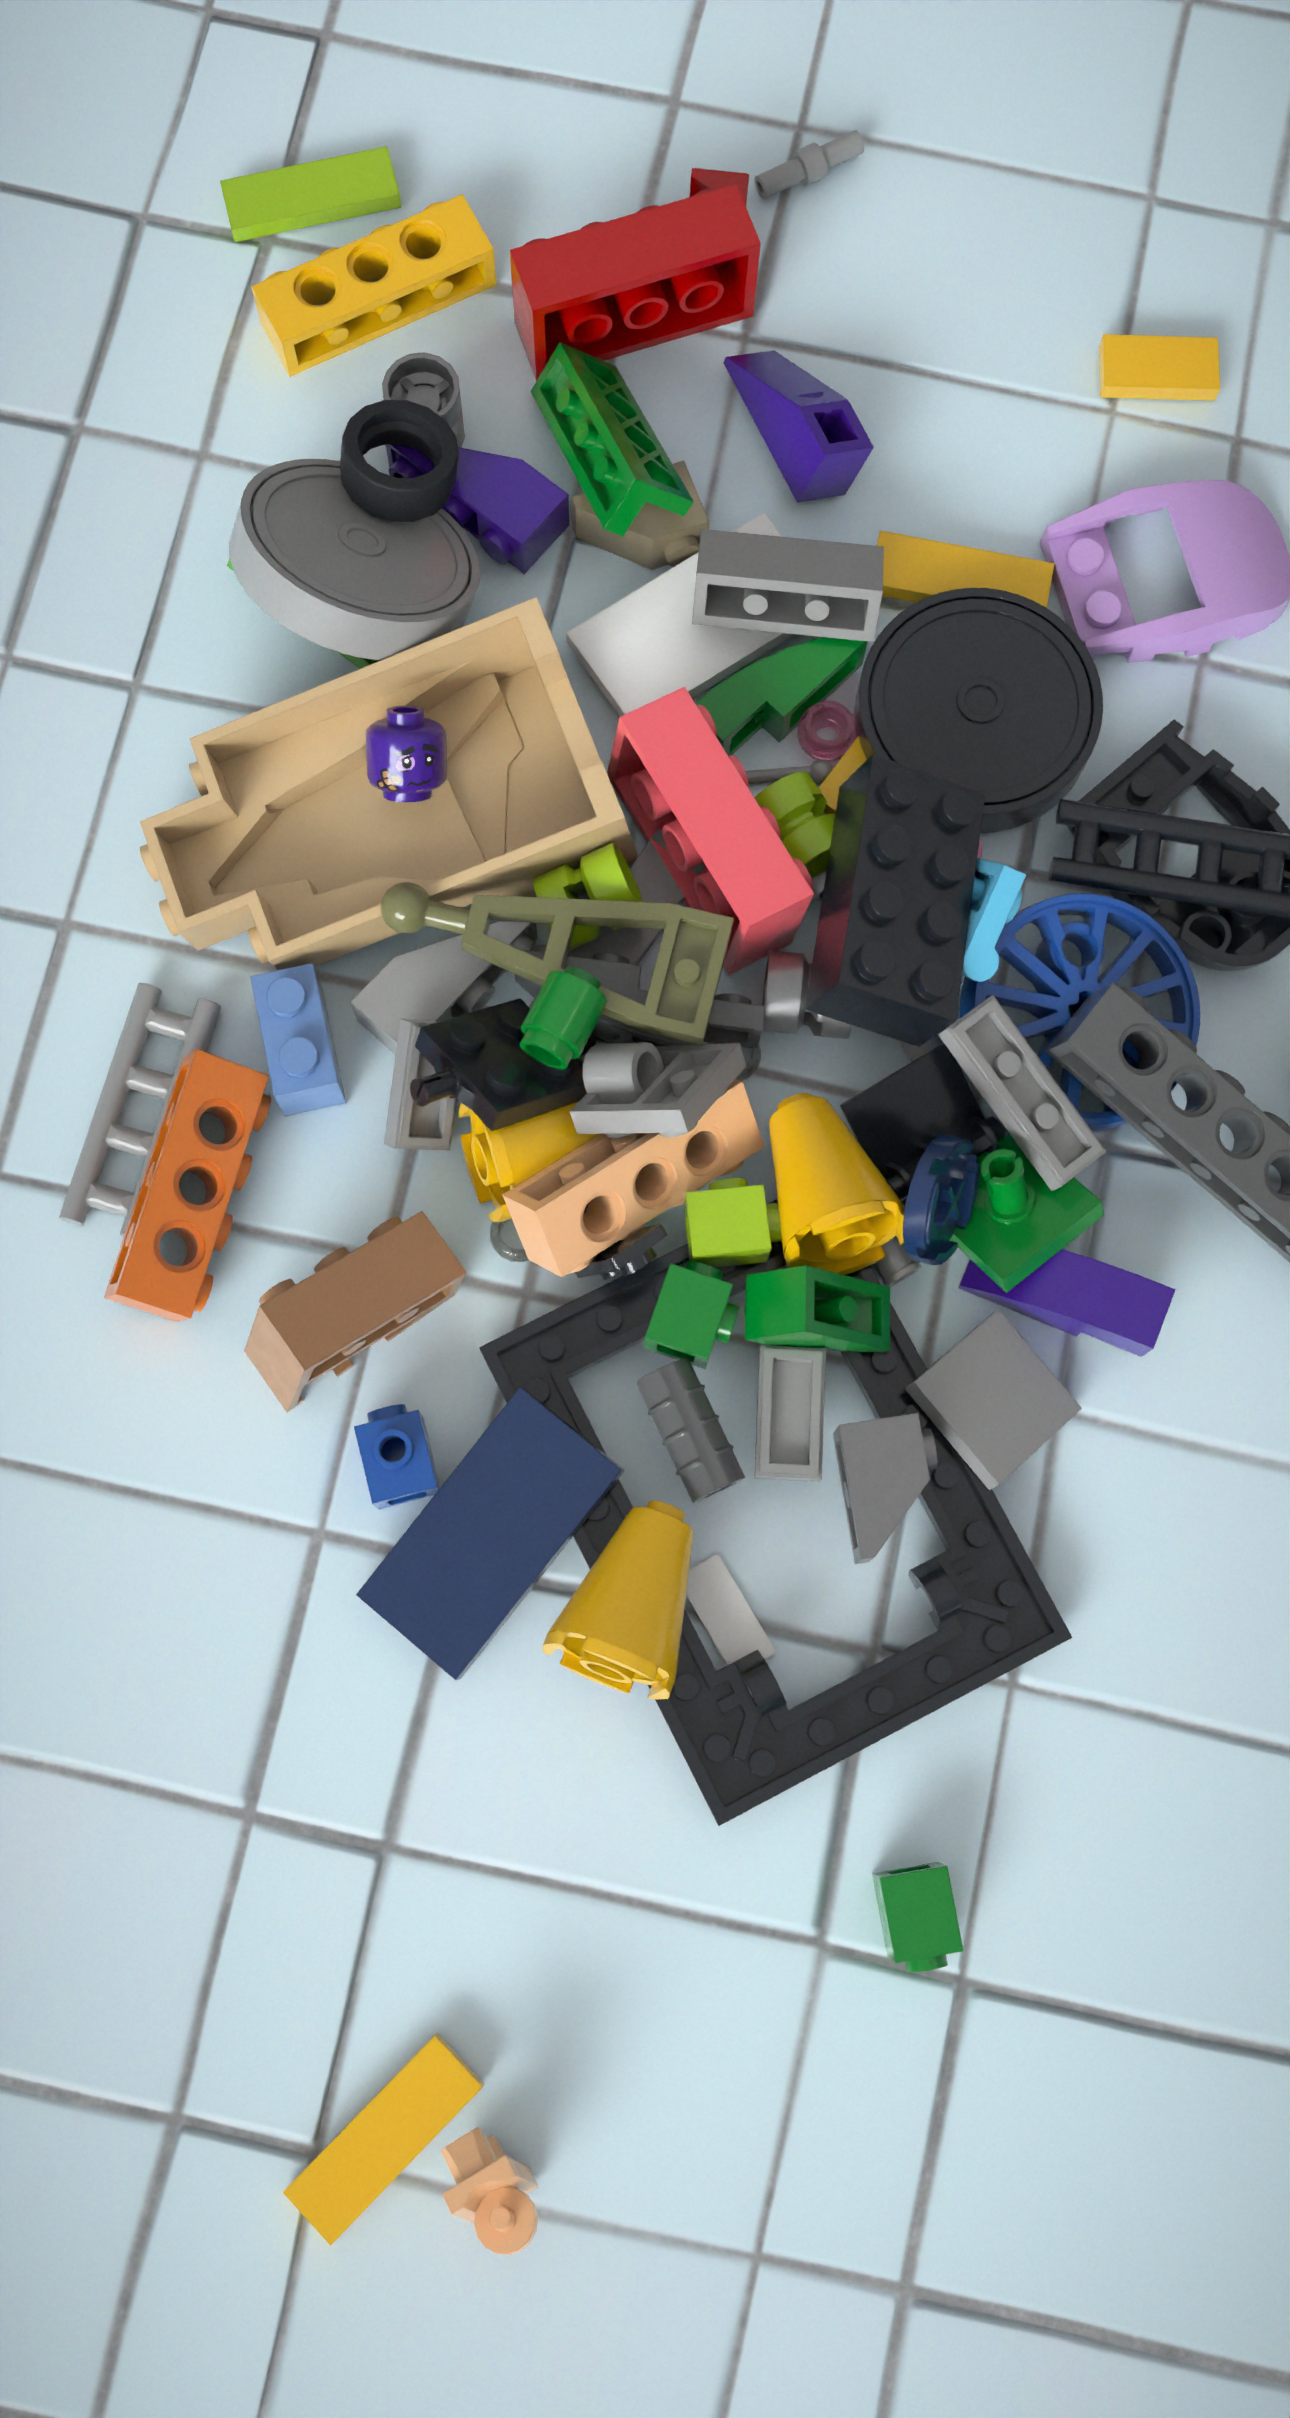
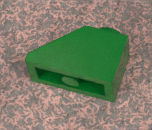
M808 1265L746 1275L745 1340L771 1346L826 1348V1351H890V1287Z

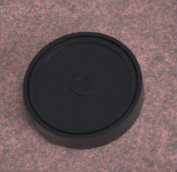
M990 588L954 589L932 595L911 605L898 614L878 635L865 660L854 706L856 738L859 736L861 747L867 759L872 754L984 794L985 801L980 833L998 832L1021 826L1042 816L1055 807L1060 799H1063L1073 788L1083 772L1099 736L1103 716V693L1096 665L1086 646L1073 629L1048 608L1031 599L1003 590Z

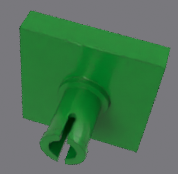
M1008 1133L1004 1139L998 1142V1150L991 1153L985 1151L977 1157L979 1180L973 1213L965 1229L955 1227L950 1241L957 1242L958 1248L1007 1293L1104 1216L1103 1204L1099 1198L1075 1177L1062 1187L1051 1191L1013 1137Z

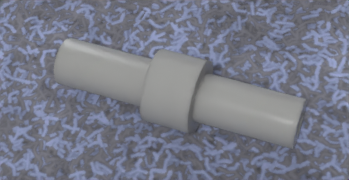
M854 130L822 146H819L817 143H811L794 151L791 155V160L755 176L754 181L758 194L762 199H765L797 183L807 186L825 178L828 174V169L864 152V143L860 133Z

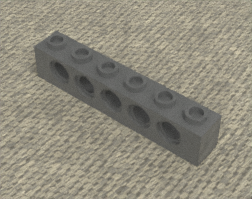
M1113 982L1090 994L1045 1052L1290 1262V1126L1275 1114L1261 1111L1244 1096L1245 1089L1237 1079L1226 1072L1214 1070L1196 1054L1197 1047L1186 1035L1174 1029H1167L1148 1013L1149 1006L1146 1001L1136 992L1126 987H1118ZM1124 1040L1132 1043L1138 1051L1139 1065L1137 1069L1129 1065L1123 1056L1122 1047ZM1173 1082L1178 1083L1185 1091L1187 1103L1184 1110L1179 1108L1172 1099L1171 1087ZM1222 1123L1228 1126L1233 1134L1234 1145L1232 1151L1226 1149L1221 1142L1220 1127ZM1270 1165L1274 1166L1280 1174L1281 1187L1279 1192H1276L1269 1183L1268 1170Z

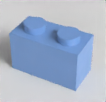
M313 963L250 976L273 1093L284 1116L345 1104L346 1099L323 989Z

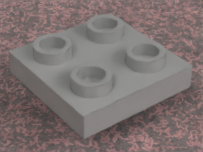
M639 1042L596 1044L592 1046L585 1055L583 1063V1081L587 1094L569 1111L577 1134H606L609 1138H621L632 1133H660L663 1137L672 1138L692 1131L697 1126L701 1117L718 1098L726 1093L729 1085L747 1066L740 1043L703 1044V1046H654L652 1043Z

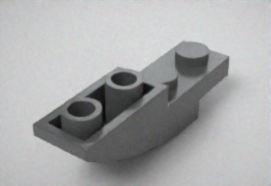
M535 945L530 948V951H522L543 960L547 945ZM598 953L593 955L592 959L567 956L564 970L569 966L582 969L597 978L602 987L645 1005L648 991L639 990L642 965L630 964L629 959L612 953ZM514 974L515 981L532 997L536 998L541 986ZM723 993L716 995L704 1042L718 1044L740 1043L741 1047L757 1048L763 1030L765 1006L752 1005V1001L748 997L738 994ZM601 1014L593 1030L594 1036L610 1043L647 1042L652 1043L654 1046L696 1045L639 1031L604 1014Z

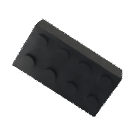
M872 754L839 787L805 1010L920 1047L956 1022L985 801L984 794Z

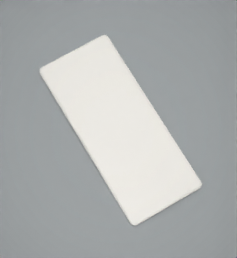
M715 1554L689 1569L686 1596L727 1665L756 1650L761 1653L765 1660L776 1653L775 1648L719 1554Z

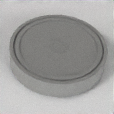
M297 459L278 463L262 470L252 478L243 492L229 541V555L234 573L247 594L262 610L287 629L313 643L359 658L383 660L463 627L480 583V563L476 550L468 535L448 512L441 508L433 516L415 522H391L370 515L352 502L341 481L340 461Z

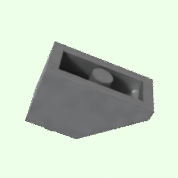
M918 1413L840 1424L833 1432L855 1564L867 1563L878 1554L929 1482L928 1469L937 1468V1452L931 1429L921 1430Z

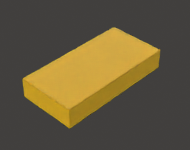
M1103 334L1099 344L1100 397L1215 401L1220 390L1218 337Z

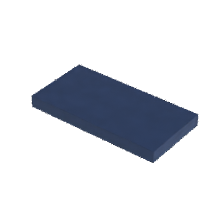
M519 1387L356 1595L453 1679L459 1680L625 1470L528 1390Z

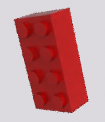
M737 184L716 190L705 189L689 198L661 206H647L631 215L607 222H592L579 230L548 239H534L527 242L524 246L511 249L510 263L514 323L536 381L559 342L605 361L753 317L761 243Z

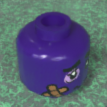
M390 707L386 710L387 718L375 721L366 729V763L369 782L372 786L382 790L383 797L390 801L419 802L430 799L432 797V790L439 788L447 778L446 732L440 723L424 718V709L421 707Z

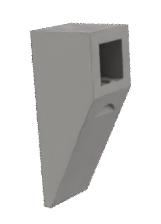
M498 921L490 924L487 934L519 950L530 951L532 946L537 945L535 941L538 939L536 923ZM463 934L394 957L351 1001V1005L357 1021L396 1055L400 1018L444 1021L464 1015L465 1013L481 1010L494 994L495 987L492 985L507 970L463 951L461 944Z

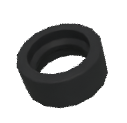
M382 400L364 406L349 419L342 435L340 458L342 485L352 502L370 515L391 522H415L433 516L448 503L455 486L459 459L457 437L446 420L426 406L408 400ZM385 444L404 445L420 451L431 460L435 468L429 473L415 478H396L376 470L366 462L363 455L370 449Z

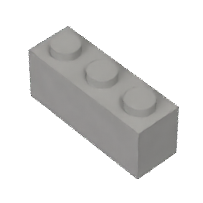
M701 529L692 624L874 642L883 593L884 547Z

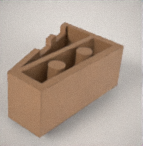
M423 1211L404 1222L398 1216L388 1219L368 1235V1243L352 1252H349L346 1247L333 1251L314 1267L315 1274L297 1284L292 1279L284 1280L273 1286L260 1298L259 1302L261 1305L258 1308L244 1352L286 1412H289L304 1401L300 1395L305 1385L330 1370H333L336 1376L339 1377L354 1366L350 1360L351 1357L382 1338L389 1342L455 1295L467 1272Z

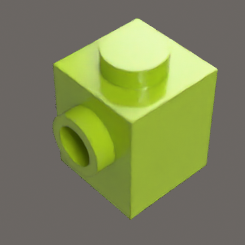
M727 1178L710 1183L709 1190L685 1192L684 1216L690 1261L700 1262L712 1267L763 1263L768 1261L771 1243L781 1242L777 1203L766 1204L764 1184L748 1186L746 1179Z

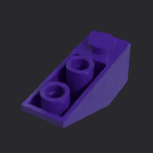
M775 350L727 356L723 364L796 502L846 495L874 448L849 400Z
M385 444L390 476L396 478H415L427 474L435 468L431 460L416 449L404 445ZM458 447L459 459L455 486L448 503L442 508L462 528L479 540L484 551L493 560L500 564L509 562L525 575L570 525L569 494L522 459Z

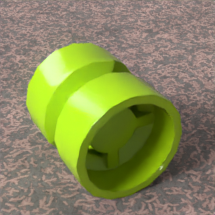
M806 771L795 772L769 785L754 798L760 807L765 806L772 812L780 829V840L792 859L798 858L803 862L811 879H813L818 874L827 870L835 815L823 814L827 800L810 774Z
M615 842L582 856L580 868L576 870L564 864L533 879V886L537 897L580 899L578 894L586 890L590 900L644 902L631 869ZM575 925L569 951L597 939L601 926ZM609 927V928H611L612 930L615 931V930L620 929V928H622V927Z

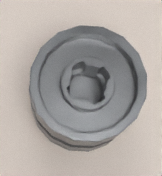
M425 352L408 354L396 360L386 371L382 382L384 400H408L430 408L446 420L457 437L458 447L462 448L465 432L459 378L452 365L440 356Z
M769 950L762 1006H765L762 1031L796 1034L802 1025H807L814 1036L849 1039L852 1025L805 1010L812 964L808 963L804 954Z

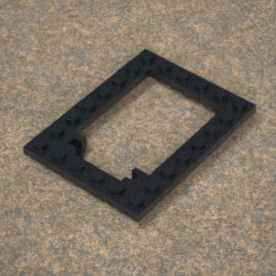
M777 1199L774 1200V1201H772V1202H770V1203H768V1204L777 1203V1205H778ZM782 1236L781 1242L771 1243V1252L767 1262L714 1267L723 1273L722 1281L733 1284L730 1297L746 1290V1275L789 1268L784 1259ZM688 1243L649 1262L628 1276H621L479 1347L506 1403L519 1387L525 1388L605 1453L568 1378L645 1340V1335L670 1263L684 1268L686 1262L690 1261ZM871 1265L853 1273L845 1274L846 1276L880 1284ZM891 1302L890 1351L840 1352L876 1419L918 1413L921 1430L931 1429L937 1452V1468L928 1469L930 1480L918 1498L947 1551L910 1569L908 1575L915 1589L921 1587L926 1593L933 1607V1611L929 1612V1615L938 1631L788 1710L784 1695L767 1662L758 1650L716 1671L684 1609L675 1685H673L668 1699H655L718 1826L1073 1638L993 1490H988L906 1391L905 1388L927 1368ZM619 1479L573 1536L589 1569L592 1568L629 1511L633 1508ZM748 1688L750 1689V1691H751V1693H752V1695H753V1697H754V1700H753V1698H752V1696H751V1694H750Z

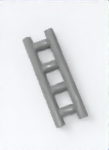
M138 983L59 1215L60 1219L83 1226L90 1207L125 1216L120 1235L124 1237L182 1059L196 1049L207 1052L221 1011L219 1004L199 998L192 1017L157 1008L162 994L161 989L151 984ZM149 1031L184 1040L173 1075L137 1066ZM129 1089L165 1098L153 1133L118 1124ZM109 1148L145 1157L134 1192L98 1183Z

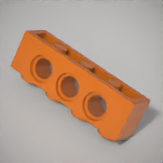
M199 1049L194 1050L182 1059L104 1295L105 1299L175 1322L191 1319L194 1310L198 1312L203 1310L213 1285V1275L206 1273L213 1249L217 1251L222 1250L232 1226L233 1216L225 1213L232 1190H241L251 1167L252 1156L244 1152L251 1131L258 1132L261 1129L270 1108L271 1097L263 1094L269 1075ZM203 1113L213 1114L222 1121L225 1128V1137L221 1144H213L202 1136L199 1129V1120ZM184 1172L194 1173L203 1180L206 1187V1196L201 1205L192 1204L182 1196L179 1182ZM165 1232L175 1233L185 1242L187 1254L180 1266L167 1263L160 1254L159 1243Z

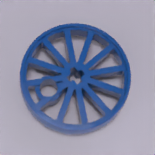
M1081 893L1049 898L1020 910L1010 922L1004 925L994 948L999 957L1006 960L1033 984L1036 992L991 983L989 979L979 982L964 977L962 984L959 1019L992 995H994L1000 1005L1025 1010L1038 1018V1020L1017 1026L1025 1039L1044 1035L1046 1039L1037 1056L1045 1067L1048 1068L1054 1059L1045 1051L1072 1018L1068 1011L1069 1007L1072 1013L1075 1014L1090 994L1113 982L1116 984L1145 950L1156 964L1162 977L1129 989L1136 992L1143 999L1168 992L1173 1022L1155 1019L1167 1029H1174L1183 1033L1195 1046L1197 1045L1200 1030V1000L1193 972L1184 953L1172 936L1156 920L1142 910L1112 897ZM1059 915L1082 916L1084 923L1069 922L1062 925ZM1029 923H1033L1039 929L1043 939L1036 949L1035 956L1014 938L1015 933ZM1106 923L1126 933L1130 940L1098 978L1099 967L1104 959L1103 941ZM1063 940L1072 942L1079 949L1082 959L1080 968L1065 958L1062 951ZM1124 1040L1122 1047L1123 1056L1129 1065L1137 1069L1139 1065L1138 1051L1132 1043ZM1062 1067L1060 1087L1078 1111L1082 1083ZM1173 1082L1172 1087H1171V1091L1174 1089V1087H1175L1178 1083ZM1104 1102V1112H1079L1093 1133L1110 1130L1127 1123Z

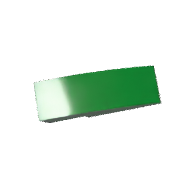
M821 637L785 648L750 664L727 678L700 698L695 704L697 706L703 705L709 711L715 723L716 737L728 756L733 755L762 727L780 743L862 666L868 641Z

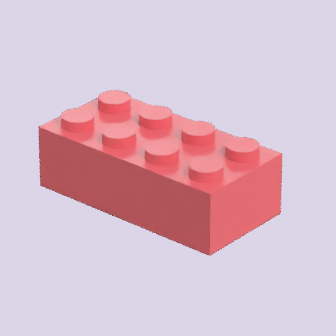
M683 687L619 717L607 774L612 786L647 843L651 840L684 896L683 902L686 907L734 918L733 929L723 964L727 974L731 975L768 956L769 950L778 951L792 943L813 898V883L803 862L798 858L792 859L780 840V829L772 812L765 806L760 807L748 789V778L740 761L733 755L728 756L718 741L715 723L709 711L703 705L697 706L687 689ZM658 829L662 831L667 850L651 839ZM703 862L706 865L700 875L691 870V868Z

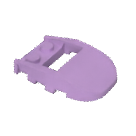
M1198 480L1132 488L1048 525L1040 540L1046 562L1055 563L1052 582L1065 622L1082 640L1093 661L1096 655L1123 652L1127 663L1151 661L1156 654L1184 651L1186 657L1210 651L1214 643L1232 636L1240 640L1266 629L1280 618L1290 600V556L1275 518L1254 493L1230 481ZM1167 507L1201 608L1168 615L1136 625L1104 529L1109 527L1111 521L1138 514L1139 516L1161 511Z

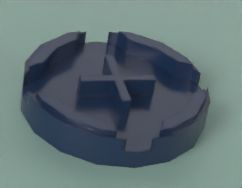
M940 1134L929 1143L918 1162L910 1183L903 1221L905 1251L911 1260L929 1265H942L958 1248L957 1242L949 1240L954 1233L955 1227L965 1229L967 1222H970L978 1191L979 1163H977L976 1155L967 1154L974 1148L969 1139Z

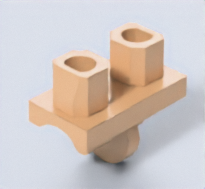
M479 2127L444 2147L441 2152L457 2184L442 2194L451 2214L473 2222L478 2239L485 2248L492 2252L512 2255L522 2251L531 2243L538 2224L535 2204L527 2195L539 2187L530 2168L505 2155L497 2137L493 2135L486 2137L484 2131Z

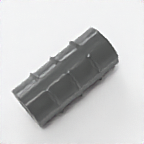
M688 1357L658 1368L638 1380L636 1384L649 1409L648 1415L652 1416L663 1439L662 1445L667 1447L677 1469L676 1475L681 1477L692 1503L708 1498L746 1478L733 1452L734 1446L729 1444L718 1421L719 1415L714 1413L704 1392L705 1385L700 1383Z

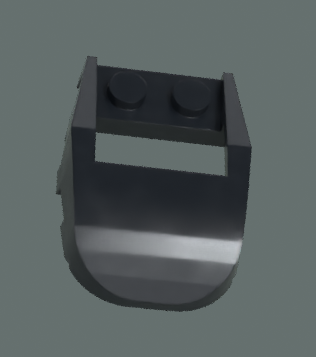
M1175 719L1078 801L1162 814L1196 786L1231 825L1290 834V829L1276 812L1280 803L1263 786L1256 791L1231 771L1234 764L1214 749L1204 757L1178 737L1184 726ZM1067 826L1072 835L1074 836L1075 827ZM1100 831L1096 863L1120 867L1122 861L1116 853L1136 836ZM1223 850L1220 882L1257 888L1260 855ZM1285 859L1282 892L1290 893V860ZM1110 891L1113 898L1142 910L1156 920L1176 941L1186 958L1209 969L1239 971L1253 968L1270 961L1290 945V918L1167 899L1157 905L1147 896Z

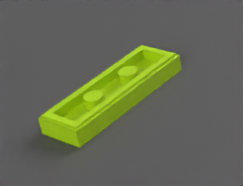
M387 146L220 180L234 242L401 208L400 193Z

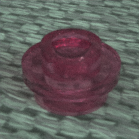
M823 701L809 707L801 716L797 729V737L801 748L816 760L823 759L831 762L841 759L857 738L855 717L844 705L835 701ZM821 728H830L836 732L838 737L834 740H825L820 738L816 732Z

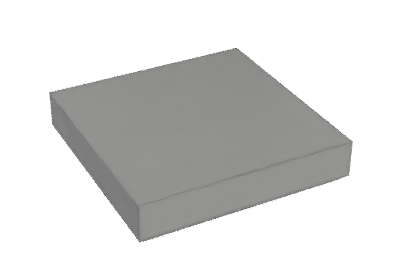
M999 1309L985 1318L905 1388L988 1490L1000 1485L1082 1409Z

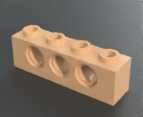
M735 1079L727 1088L726 1093L715 1101L692 1131L672 1138L663 1137L660 1133H632L621 1138H609L606 1134H599L502 1194L528 1259L563 1277L566 1274L578 1272L586 1268L593 1261L594 1256L619 1240L627 1239L641 1228H644L647 1222L667 1209L683 1205L685 1192L697 1191L717 1177L735 1172L743 1165L745 1159L765 1146L743 1081ZM589 1203L588 1208H587L586 1212L584 1213V1210H585L587 1204Z

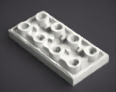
M764 512L732 531L783 537ZM698 553L566 632V643L618 715L623 716L683 687L687 689L693 698L795 634L693 625L692 616Z

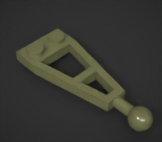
M401 882L393 885L386 891L381 902L383 919L393 930L409 934L417 932L425 926L463 934L461 940L463 951L540 986L543 985L550 971H565L564 966L575 925L664 929L645 1005L601 986L599 990L607 999V1004L602 1014L642 1032L701 1046L704 1043L734 923V918L673 903L474 894L471 908L465 909L432 901L425 889L412 882ZM491 921L552 924L543 960L488 936Z

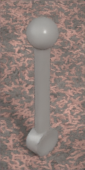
M819 759L814 761L811 766L750 770L745 772L748 783L778 781L785 776L802 771L809 773L816 783H822L833 768L827 760Z

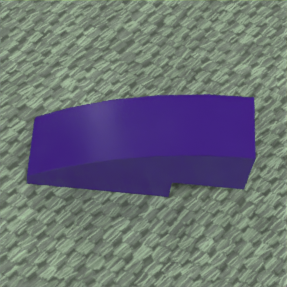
M1063 1249L1007 1293L971 1259L968 1261L958 1286L959 1289L1073 1336H1078L1082 1332L1140 1357L1154 1349L1176 1290L1127 1270Z

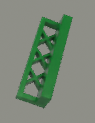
M559 342L530 392L603 529L624 536L645 502L685 516L694 501L617 367Z

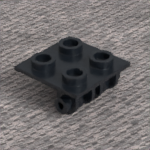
M944 1043L840 1105L858 1143L904 1205H906L910 1183L918 1162L929 1143L938 1135L946 1134L971 1140L974 1148L967 1154L976 1155L977 1157L985 1151L991 1153L998 1150V1142L1005 1138L1004 1130L996 1118L991 1116L985 1120L957 1060Z

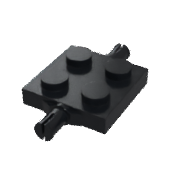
M521 998L423 1026L420 1029L415 1044L419 1052L434 1067L436 1073L411 1081L410 1094L414 1101L418 1100L417 1105L423 1107L447 1097L456 1099L470 1108L490 1131L577 1103L587 1092L583 1081V1064L578 1059H571L566 1069H556L538 1062L521 1049L519 1044L524 1036L521 1025L530 1010ZM593 1032L581 1054L587 1053L592 1046L596 1045V1038Z

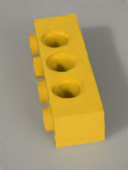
M461 194L445 202L433 203L422 212L393 225L380 226L372 231L370 235L345 246L328 249L317 258L288 271L275 272L264 281L251 286L260 323L289 377L496 286L494 248L465 197Z

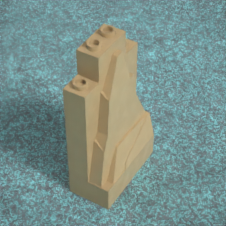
M537 597L189 738L197 759L196 762L189 764V769L201 797L140 821L147 844L140 846V854L151 878L154 881L160 880L166 899L159 902V908L170 933L174 937L181 935L199 951L248 931L251 944L262 964L270 962L277 970L313 963L314 967L400 933L386 924L381 913V902L384 894L397 883L412 882L418 884L426 890L432 901L463 908L472 904L474 894L537 897L533 886V879L564 864L576 870L580 868L582 856L612 842L617 844L628 864L634 862L638 857L624 814L604 764L601 762ZM390 707H421L424 709V718L440 723L446 732L447 778L439 788L432 790V797L430 799L419 802L390 801L383 797L382 790L372 786L369 782L366 763V729L375 721L387 718L386 710Z

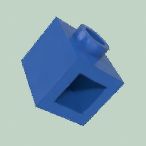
M405 1404L391 1405L369 1412L367 1414L369 1423L354 1426L371 1501L378 1510L433 1496L440 1489L439 1479L424 1418L419 1410L407 1412Z

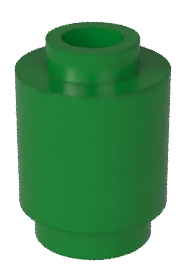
M571 966L566 967L564 972L550 971L521 1025V1030L524 1033L519 1044L521 1049L538 1062L556 1069H566L571 1059L579 1058L607 1004L605 995L599 990L601 987L599 980L590 973Z

